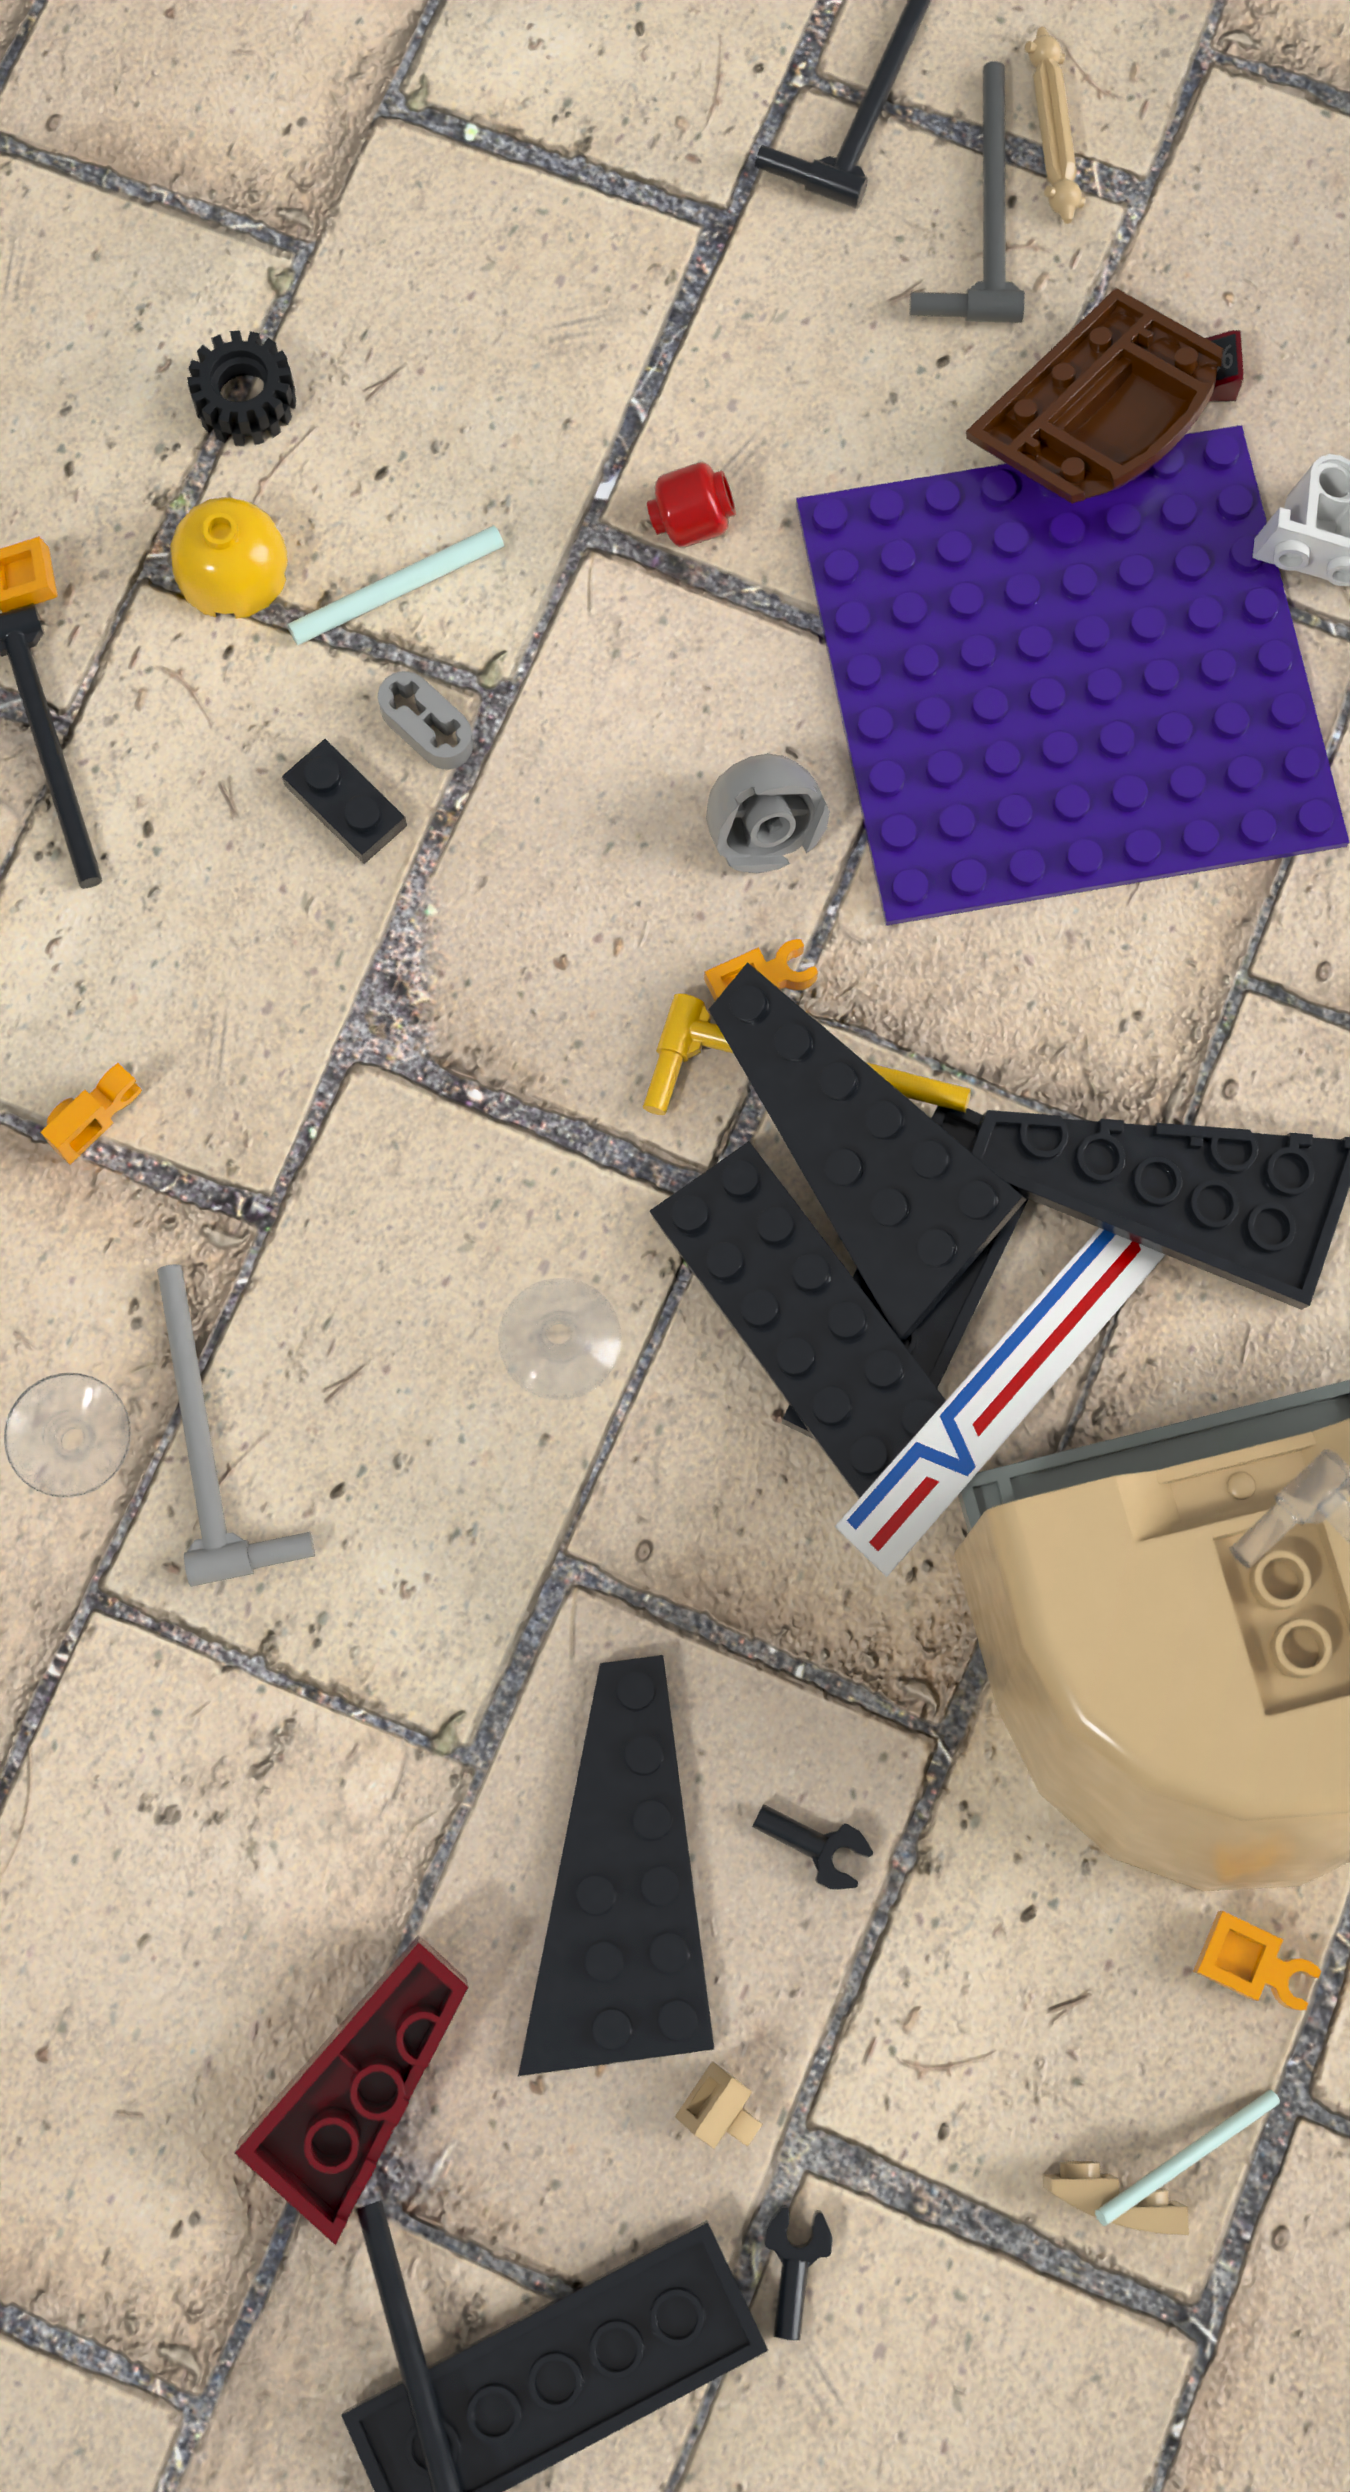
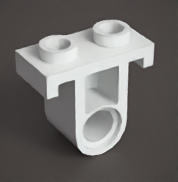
M1333 454L1319 457L1288 494L1285 508L1280 507L1254 538L1252 558L1275 564L1283 570H1295L1328 580L1334 585L1350 587V460Z

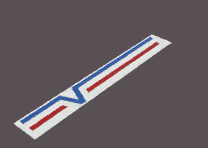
M1099 1228L835 1527L874 1566L888 1577L1149 1275L1165 1254Z

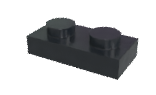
M326 739L322 740L282 775L285 787L363 864L369 861L407 827L405 816Z

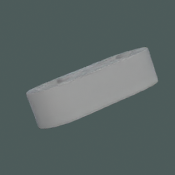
M402 671L393 673L385 678L379 687L378 701L382 718L387 725L428 763L436 768L449 770L458 768L466 763L472 755L474 743L470 723L465 716L427 681L415 673ZM400 694L404 698H409L415 694L416 706L421 714L417 716L405 705L396 710L394 697ZM434 725L447 736L456 731L458 745L452 748L449 744L444 743L437 748L435 733L431 726Z

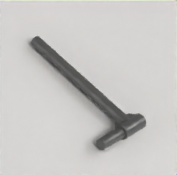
M992 61L983 66V281H978L970 289H967L966 293L911 292L910 316L965 317L966 322L1022 323L1024 290H1020L1012 282H1006L1005 66L1001 62Z

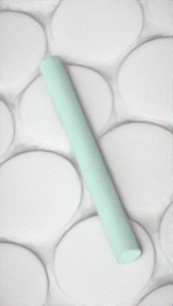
M493 525L288 623L289 631L295 643L300 645L504 547L502 537L496 526Z

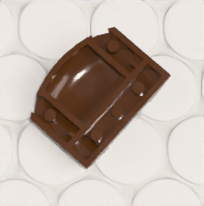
M1115 288L966 430V439L1070 503L1104 495L1126 485L1149 470L1186 435L1200 417L1214 391L1217 367H1221L1223 348L1120 289Z

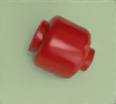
M697 462L659 476L655 482L656 498L647 501L649 517L656 534L659 535L667 532L670 540L680 548L723 535L728 528L729 517L736 515L733 496L724 472L722 470L714 472L705 462Z

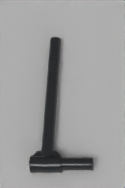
M907 0L836 158L828 156L820 160L815 159L812 163L762 145L756 157L755 167L805 185V190L858 209L866 191L868 178L857 164L931 0Z
M32 603L0 613V656L8 655L79 886L81 888H92L99 885L103 880L30 648L38 644L42 635L45 634L36 606Z
M382 2200L357 2208L356 2211L432 2492H462Z

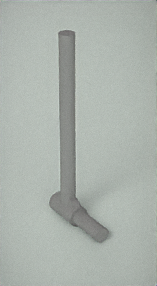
M174 1264L158 1268L157 1272L202 1539L195 1540L188 1551L184 1553V1564L189 1585L193 1587L254 1574V1569L314 1557L315 1549L311 1532L249 1544L248 1540H243L233 1532L227 1533L182 1266Z

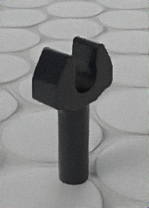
M765 1804L762 1805L752 1826L762 1833L811 1857L817 1870L816 1883L831 1890L851 1889L858 1886L856 1879L847 1873L839 1872L834 1867L832 1858L837 1849L845 1847L855 1854L866 1858L873 1855V1851L862 1833L848 1824L841 1825L838 1831L821 1834Z
M782 2205L767 2224L764 2237L766 2248L774 2250L782 2262L773 2336L785 2340L799 2341L808 2268L818 2258L831 2255L833 2238L823 2213L820 2210H816L812 2219L810 2239L803 2245L791 2243L787 2238L789 2209L786 2205Z

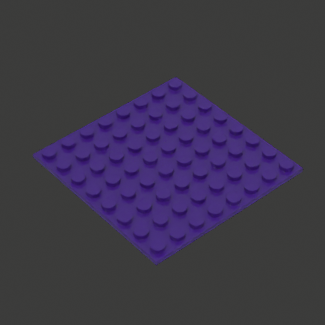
M1242 425L1186 434L1168 454L1138 478L1109 493L1076 503L1068 502L1008 464L796 498V508L886 926L1344 848L1350 843L1279 567L1275 564L1252 558L1254 538L1267 524Z

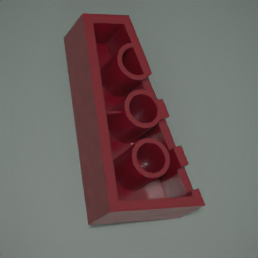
M420 1935L412 1941L239 2139L235 2154L335 2246L362 2191H364L395 2127L400 2122L413 2092L469 1988L467 1978Z

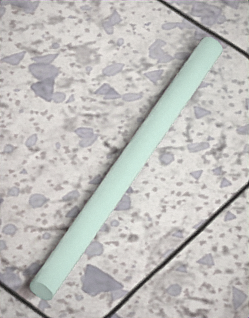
M1268 2090L1097 2209L1095 2215L1098 2221L1103 2226L1108 2225L1279 2105L1280 2100L1277 2094L1272 2090Z

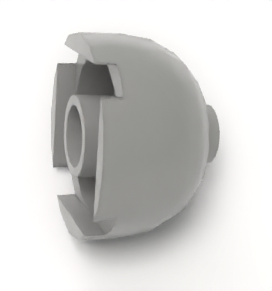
M768 753L750 756L739 761L718 777L710 790L706 820L710 835L720 856L722 855L726 858L730 867L742 872L761 873L778 870L789 865L788 859L783 855L795 852L801 846H803L806 853L814 848L827 829L830 811L817 782L807 769L786 756Z

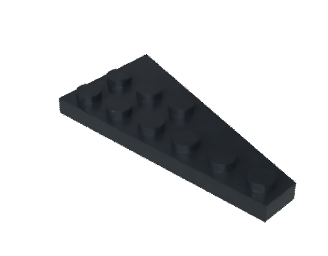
M747 962L708 1010L898 1338L905 1342L1027 1199Z
M987 1110L981 1116L969 1151L1025 1198L1300 1310L1309 1307L1350 1188V1137L1327 1139L1314 1138L1313 1134L1289 1133L1288 1135L1252 1133L1249 1129L1167 1123L1139 1125L1126 1124L1124 1120L1114 1119L1086 1121L1062 1119L1060 1115Z
M663 1655L600 1663L518 2076L715 2050Z

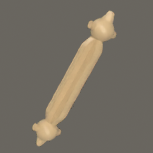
M1042 26L1037 30L1036 39L1033 42L1028 41L1025 44L1024 50L1029 54V60L1036 68L1033 74L1047 180L1052 185H1048L1045 188L1044 196L1048 197L1049 205L1053 211L1060 214L1065 224H1069L1073 221L1075 210L1083 208L1086 199L1082 196L1078 184L1074 182L1077 169L1063 70L1058 65L1064 63L1065 54L1062 53L1058 40L1050 36L1046 27Z

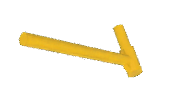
M678 993L673 997L656 1049L659 1058L643 1104V1109L656 1115L666 1114L682 1062H687L689 1058L701 1053L702 1046L733 1053L718 1025L710 1023L711 1018L705 1008V1003L694 996ZM867 1063L907 1098L966 1112L971 1095L970 1088Z

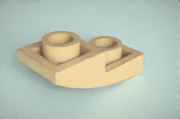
M1062 2161L1060 2162V2174H1043V2188L1069 2205L1093 2217H1096L1095 2211L1120 2194L1119 2178L1109 2173H1100V2162ZM1167 2189L1156 2190L1111 2222L1115 2225L1139 2231L1189 2235L1188 2207L1177 2201H1169Z

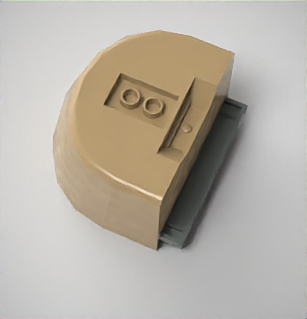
M1350 1380L978 1472L958 1495L968 1535L954 1552L996 1707L1039 1794L1112 1859L1201 1891L1298 1887L1349 1863Z

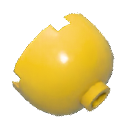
M231 497L209 499L193 507L176 526L170 544L173 575L186 601L203 614L217 617L216 613H234L235 618L249 617L267 608L282 592L286 581L285 571L288 561L285 542L269 514L255 504Z

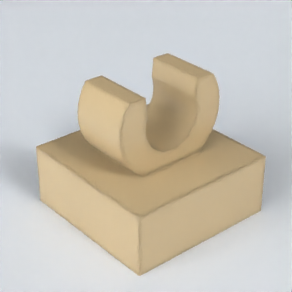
M713 2061L675 2116L692 2134L713 2149L716 2148L726 2132L748 2147L763 2125L752 2114L742 2108L752 2094V2091Z

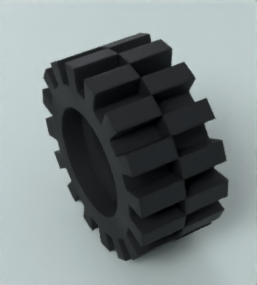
M240 330L230 331L232 341L227 343L223 342L219 334L211 338L214 349L210 351L203 344L197 350L200 362L191 360L189 365L191 377H187L188 387L197 417L201 419L203 428L208 433L214 430L216 439L226 443L229 434H232L235 446H245V436H252L254 445L264 443L262 432L268 430L273 438L281 433L278 420L288 425L292 419L290 408H296L295 386L287 357L283 350L278 352L276 343L270 338H267L262 345L260 333L250 331L248 341H243ZM239 376L258 377L264 383L263 390L256 397L247 401L233 402L226 400L221 395L222 387L231 379Z

